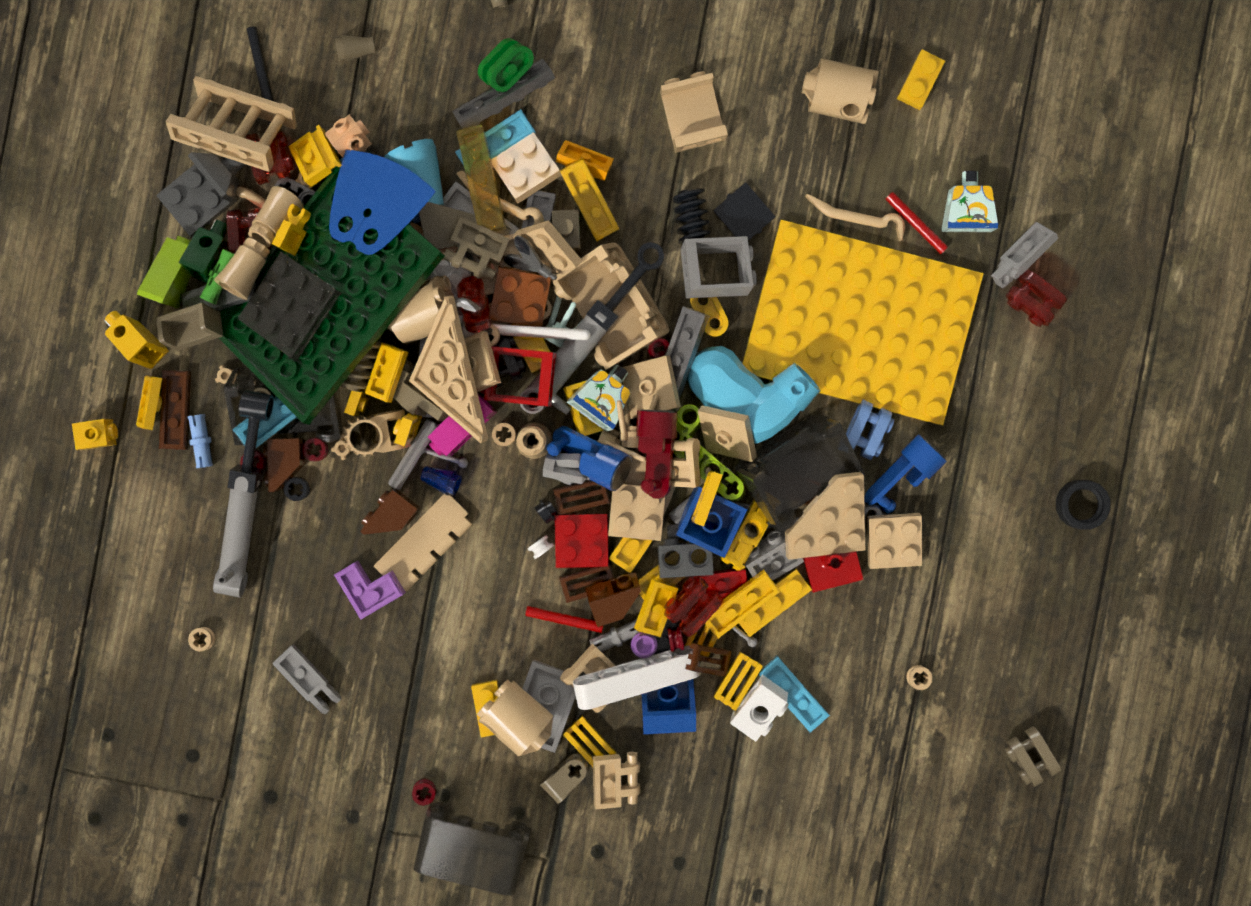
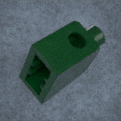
M215 219L210 231L202 227L197 229L179 260L180 265L191 277L207 283L210 277L208 273L214 269L222 249L230 252L231 247L225 240V236L230 228L229 225Z

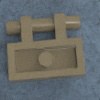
M460 217L449 241V244L458 247V251L455 253L446 249L443 259L452 263L451 266L457 269L462 267L473 272L477 278L481 279L484 277L492 281L496 271L486 266L488 262L499 265L510 239ZM466 251L481 257L479 263L464 257Z

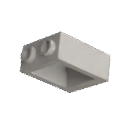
M747 236L684 240L680 250L686 298L747 296L756 285V272L751 269L753 248L751 245H748ZM736 253L740 283L701 285L697 254Z

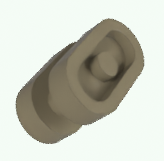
M1032 726L1024 731L1027 737L1026 740L1020 743L1016 737H1013L1006 742L1008 747L1004 750L1013 763L1017 761L1021 770L1018 771V774L1026 785L1031 783L1033 787H1036L1043 782L1040 774L1047 770L1051 776H1054L1062 770L1041 734ZM1032 748L1040 759V762L1035 765L1027 753Z

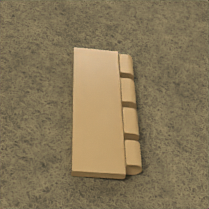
M445 492L374 567L383 576L393 570L403 589L407 592L420 579L413 570L416 569L424 575L438 560L431 552L434 550L442 556L456 542L450 533L453 531L460 538L473 525L466 518L469 513L448 492Z

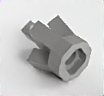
M547 452L543 466V477L556 479L569 486L573 483L582 484L586 479L590 480L589 477L580 472V454L559 453L557 456H552Z

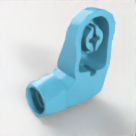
M723 346L707 347L697 353L687 378L691 391L704 406L748 415L755 444L771 438L786 427L800 410L804 411L821 391L814 380L796 363H793L775 376L772 383L764 384L755 374L746 369L732 350Z

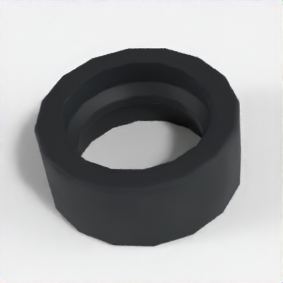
M1074 480L1067 483L1059 491L1056 498V511L1059 518L1066 525L1076 529L1091 530L1100 526L1107 519L1111 510V500L1107 491L1100 484L1091 480ZM1080 489L1091 491L1097 498V510L1087 520L1074 518L1068 509L1070 496Z

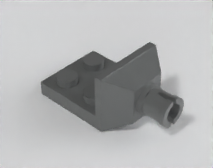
M191 152L188 157L194 165L156 196L187 234L193 238L199 227L205 228L237 202L239 179L235 175L247 164L225 157L220 158L216 154Z

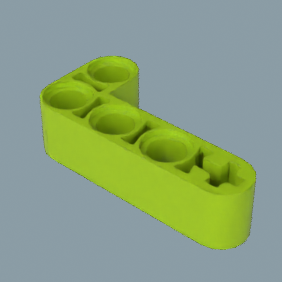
M684 405L677 412L679 441H687V439L692 438L701 427L698 415L699 409L694 405ZM686 413H697L696 422L693 424L684 423ZM700 445V477L705 481L707 468L711 465L718 466L720 469L719 474L723 475L720 482L728 474L729 476L725 478L726 481L731 485L739 484L737 486L739 492L736 495L734 493L727 495L729 490L722 483L718 487L717 492L731 502L742 499L745 494L743 482ZM673 451V454L678 458H686V451Z

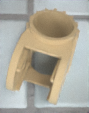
M405 410L380 412L367 417L361 415L360 418L353 417V420L347 421V426L343 427L345 429L344 433H342L345 439L343 442L348 445L347 448L350 451H353L356 455L361 454L364 457L367 454L373 455L374 452L384 453L410 447L411 442L406 446L394 443L395 440H390L387 421L402 419L401 416L405 415ZM359 423H370L375 430L373 443L364 449L353 447L350 441L351 430Z

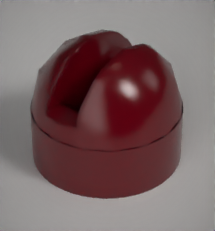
M659 338L649 344L648 353L650 357L655 359L665 356L669 347L668 341ZM663 346L664 351L654 353V348Z

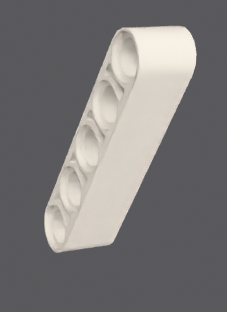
M684 646V651L676 649L675 652L671 653V650L648 658H641L577 677L573 681L578 708L582 710L593 709L700 676V672L685 669L686 664H691V659L687 658L688 654H693L694 649H691L690 646Z

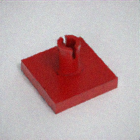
M857 552L803 558L810 588L812 589L811 592L813 593L864 580Z

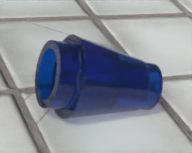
M425 466L421 474V481L448 496L449 494L455 495L458 492L462 476L458 475L457 471Z

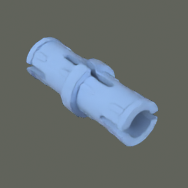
M205 414L188 416L192 440L189 441L190 445H193L196 468L213 466L209 445L212 441L211 437H208Z

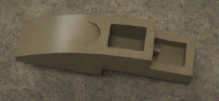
M373 348V349L376 350L377 352H379V349H380V348ZM406 360L394 398L412 415L426 416L428 413L436 420L444 421L449 415L409 381L415 365Z

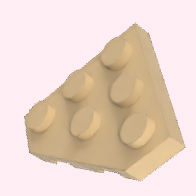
M861 472L834 475L828 482L829 485L819 496L816 495L803 510V515L796 523L791 524L786 529L785 548L786 557L789 560L865 550L864 475Z

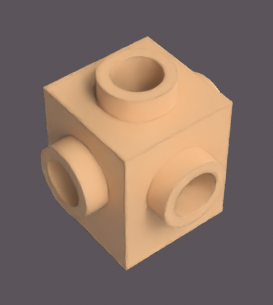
M350 114L336 121L333 127L324 133L342 158L344 157L345 150L365 152L372 145L366 136L370 133L361 120L355 122Z

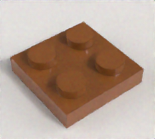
M498 266L489 319L524 326L542 327L551 278L548 277L546 279L537 272Z

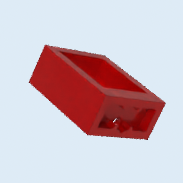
M492 347L497 369L500 354L542 358L538 398L496 394V384L481 391V394H484V400L552 406L557 353Z

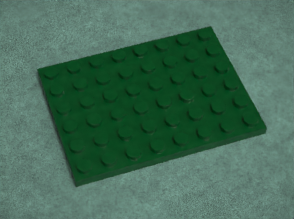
M337 166L303 207L311 213V216L302 229L307 233L296 255L289 254L273 245L265 259L266 263L255 280L258 298L223 309L220 312L223 337L219 339L302 423L307 425L313 421L445 257L439 249L410 224L400 231L385 247L372 255H366L358 251L356 245L351 241L342 243L334 239L330 234L329 223L335 186L340 167L338 168ZM365 209L363 213L364 217H369L371 215V209ZM349 216L343 217L338 224L339 230L344 233L348 232L353 226V220ZM371 228L364 233L363 241L365 244L371 245L377 241L378 232L376 229Z

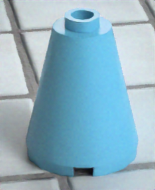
M432 139L413 141V146L404 148L402 145L385 155L384 158L409 169L436 191L428 202L444 206L437 150Z

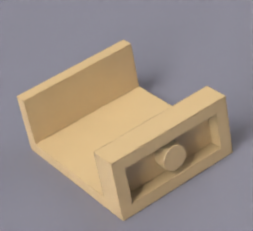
M697 72L690 75L689 79L680 81V78H673L665 81V85H661L660 94L675 153L725 141L728 136L726 125L722 124L712 84L714 79L713 73Z

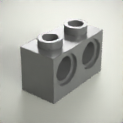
M679 538L663 539V544H657L660 578L713 575L712 552L691 542L679 543ZM672 550L678 552L679 560L675 564L665 562L664 557L667 552ZM694 550H704L705 558L702 562L695 563L691 560V554Z

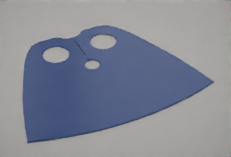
M345 150L331 207L330 234L334 239L342 243L351 241L356 245L358 251L366 255H372L385 247L421 211L436 191L415 173L394 161L366 152ZM365 209H371V215L369 217H364L363 213ZM349 216L353 220V226L348 232H341L338 228L339 221L343 217ZM368 229H376L378 232L377 241L371 245L365 244L363 241L364 233Z

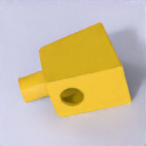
M112 311L106 316L105 322L110 327L105 331V335L128 361L152 369L169 352L139 321L126 315H120L118 311Z

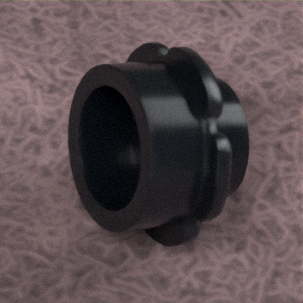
M539 500L540 504L534 507L546 524L552 520L555 522L556 518L554 515L557 514L555 508L549 500L545 503Z

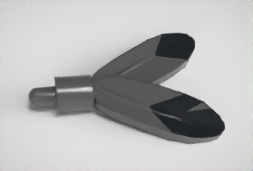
M516 235L514 242L521 255H506L503 259L504 262L512 268L538 272L546 279L550 277L556 280L557 276L552 273L553 270L542 264L541 259L531 244L522 236Z

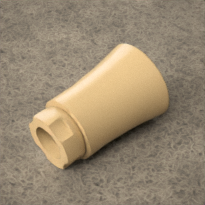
M273 186L265 203L252 221V226L248 232L249 237L266 247H270L283 220L289 222L287 211L290 205L295 204L301 208V211L303 208L302 202L289 190Z
M247 238L243 245L239 246L225 268L215 277L214 281L233 295L248 300L252 286L266 263L265 259L270 250L258 241Z
M535 422L521 427L516 436V446L519 452L531 459L545 456L548 452L546 446L552 441L548 428ZM532 435L538 440L537 444L533 446L528 443V438Z

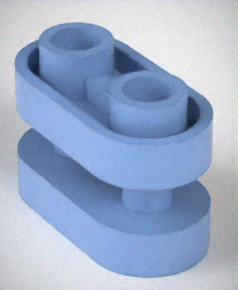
M862 399L845 433L841 447L852 451L857 445L862 448L860 456L871 460L874 456L878 457L884 446L881 440L885 432H890L894 419L891 418L892 412L881 408L877 414L871 412L873 404ZM868 421L872 423V426L865 438L861 436V433Z

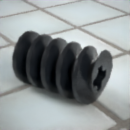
M704 188L682 190L673 197V202L680 204L674 208V213L681 215L676 218V223L683 225L677 229V234L684 235V237L678 240L680 245L683 244L685 239L704 238L711 233L710 230L702 228V226L709 223V220L701 219L702 215L708 213L707 209L700 208V205L704 204L706 199L698 198L699 194L705 192Z

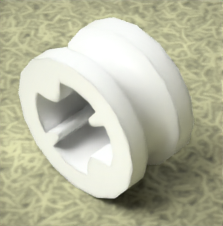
M547 535L527 548L529 551L534 552V559L554 546L553 543L547 541Z

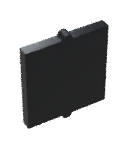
M746 182L733 194H728L727 199L713 210L735 237L747 236L748 241L754 235L761 234L762 229L776 217Z

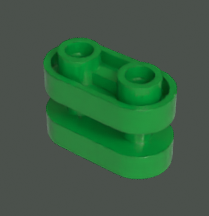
M506 38L481 61L478 66V76L484 83L490 85L496 91L505 92L531 68L534 60L533 53L528 47L518 41Z

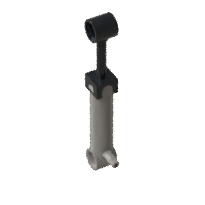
M652 242L642 245L637 256L639 264L609 301L605 304L601 300H597L586 313L584 319L575 329L588 330L591 334L588 340L566 339L556 352L552 405L559 411L567 414L571 407L556 393L606 332L620 318L614 310L647 270H655L663 265L665 252L660 245ZM648 249H656L658 251L659 259L657 262L648 264L645 261L644 255ZM540 373L527 389L522 392L521 397H528L530 393L538 394ZM520 404L521 408L530 414L538 413L547 407H533L528 404Z
M244 390L240 399L239 415L248 418L249 422L242 465L237 464L229 472L227 488H230L220 565L213 584L214 593L241 598L246 589L248 580L246 566L257 492L262 486L264 469L255 468L253 464L260 420L268 421L273 411L274 396L270 394Z

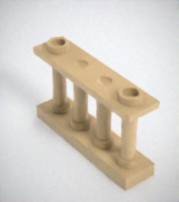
M195 76L193 81L198 98L186 117L170 114L166 120L171 140L270 172L274 165L270 145L281 126L291 129L297 127L294 108L216 83L210 79ZM208 102L221 105L222 107L210 125L206 126L196 122ZM233 109L246 113L234 134L221 131L222 126ZM257 118L270 121V125L259 142L245 139Z

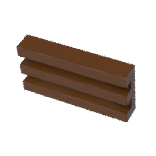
M587 481L582 484L554 489L559 515L609 504L610 499L607 488L601 486V489L564 498L560 497V493L598 484L593 481ZM601 494L604 497L601 500L563 508L562 503Z
M609 563V567L589 568L559 577L566 603L587 597L586 591L571 596L569 591L608 579L612 580L614 576ZM603 570L607 572L605 575L567 586L566 584L567 581Z
M691 643L690 648L694 650L693 654H688L687 659H691V664H686V670L726 677L731 651ZM701 651L724 655L722 660L700 656ZM701 661L722 666L721 670L698 666V663Z

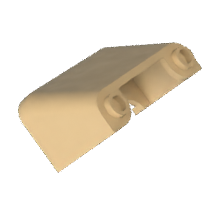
M617 243L600 245L582 257V262L577 268L560 272L556 275V280L551 279L557 296L561 299L565 298L575 302L576 308L583 319L597 300H601L606 304L634 270L626 254ZM639 279L614 310L620 318L595 347V359L606 370L669 333L666 320L641 279Z

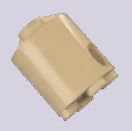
M821 58L815 69L806 72L802 87V93L809 99L808 112L866 124L869 109L866 107L874 102L876 89L872 88V86L875 87L878 71Z
M443 275L425 280L388 326V329L394 332L402 343L408 344L428 337L444 298L451 295L454 297L449 278Z
M507 679L494 693L498 698L494 702L489 700L477 715L480 717L478 721L485 725L519 757L536 752L545 744L551 736L553 715L524 691L514 680L510 682Z

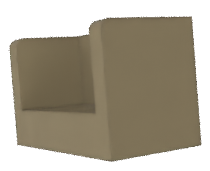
M204 303L156 318L159 342L177 351L223 337L220 312Z

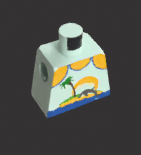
M978 171L962 172V186H953L949 189L942 232H992L998 229L992 187L978 186Z
M615 365L609 374L603 370L595 372L568 399L567 403L604 431L613 430L618 422L617 401L620 400L624 408L630 395V390L622 385L628 372L619 365Z

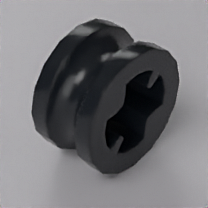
M292 478L285 483L284 493L289 500L300 501L309 495L310 485L303 478ZM293 483L296 485L302 484L303 489L300 491H303L301 496L299 494H292L291 489L294 488L291 486Z

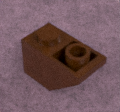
M305 438L267 439V445H264L263 453L264 459L268 460V471H265L264 482L269 492L281 491L285 483L292 479L306 465L303 454Z
M393 489L391 492L386 490L377 502L380 506L375 513L370 511L362 520L361 524L364 527L360 532L366 535L403 530L421 507L397 489Z
M636 572L623 574L618 578L598 582L586 587L588 602L597 627L624 618L641 592Z

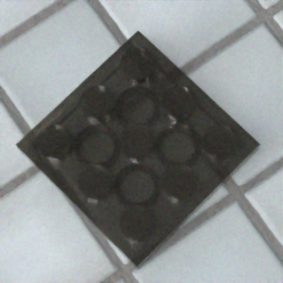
M280 252L238 319L290 358L298 360L341 292L285 253Z

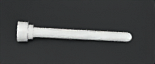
M465 317L463 322L464 338L474 335L476 328L483 324L482 321H478L477 318ZM493 324L498 328L500 335L571 340H588L591 336L590 332L584 329ZM488 328V331H486L485 329H483L482 331L488 332V335H492L491 333L493 329Z

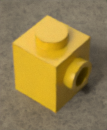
M100 419L72 424L76 450L117 445L118 429L113 424V419Z

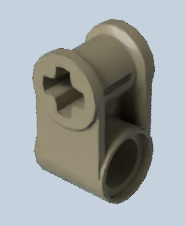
M579 753L571 754L557 768L553 769L539 785L559 804L585 778L588 761ZM572 765H573L574 767L577 766V765H580V766H581L580 771L577 770V769L574 770V771H572V770H571Z

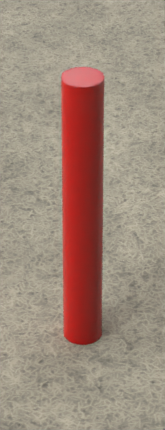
M894 192L885 199L940 254L948 248Z
M527 606L525 616L602 633L603 626L597 627L594 620Z

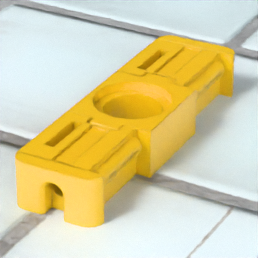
M765 491L756 494L725 558L721 557L724 563L733 564V568L737 571L745 568L744 565L752 550L757 547L769 525L767 523L775 508L780 505L778 499ZM746 524H752L756 527L757 535L754 538L746 535L744 529Z

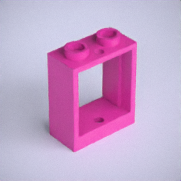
M478 393L486 424L497 411ZM450 416L428 436L432 441L429 444L430 447L440 456L454 455L472 437Z

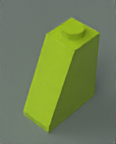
M177 236L176 240L166 238L140 285L137 295L175 308L180 307L182 301L181 294L185 293L190 275L180 265L179 260L191 240L181 236Z

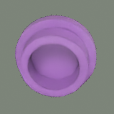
M643 632L637 633L631 641L632 651L640 658L652 656L657 650L655 636Z

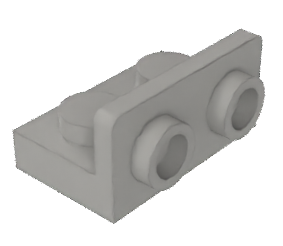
M784 528L769 533L752 550L745 563L752 577L764 569L773 581L804 562L803 558L789 560L786 557V530Z

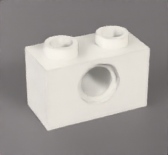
M762 674L743 698L737 710L732 712L730 724L756 742L761 735L766 736L773 726L772 721L777 715L781 717L789 706L787 703L788 692ZM758 706H763L768 711L760 713L756 711L755 708Z

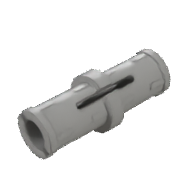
M637 619L619 628H615V626L610 628V632L590 639V644L596 645L602 642V645L597 647L601 652L616 645L617 647L622 646L623 642L632 639L639 633L637 630L630 631L634 628Z

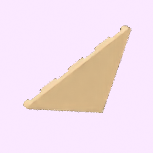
M452 295L446 296L409 381L477 441L483 443L488 440V435L455 299Z

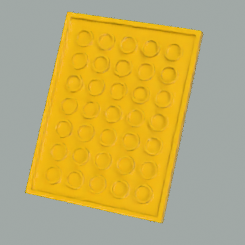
M780 220L742 364L757 377L773 381L775 376L793 363H796L818 385L821 390L820 394L858 404L863 399L872 403L873 408H884L895 414L942 426L984 273Z

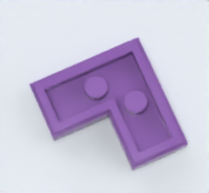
M359 561L334 574L360 619L365 618L406 593L393 570L371 583Z

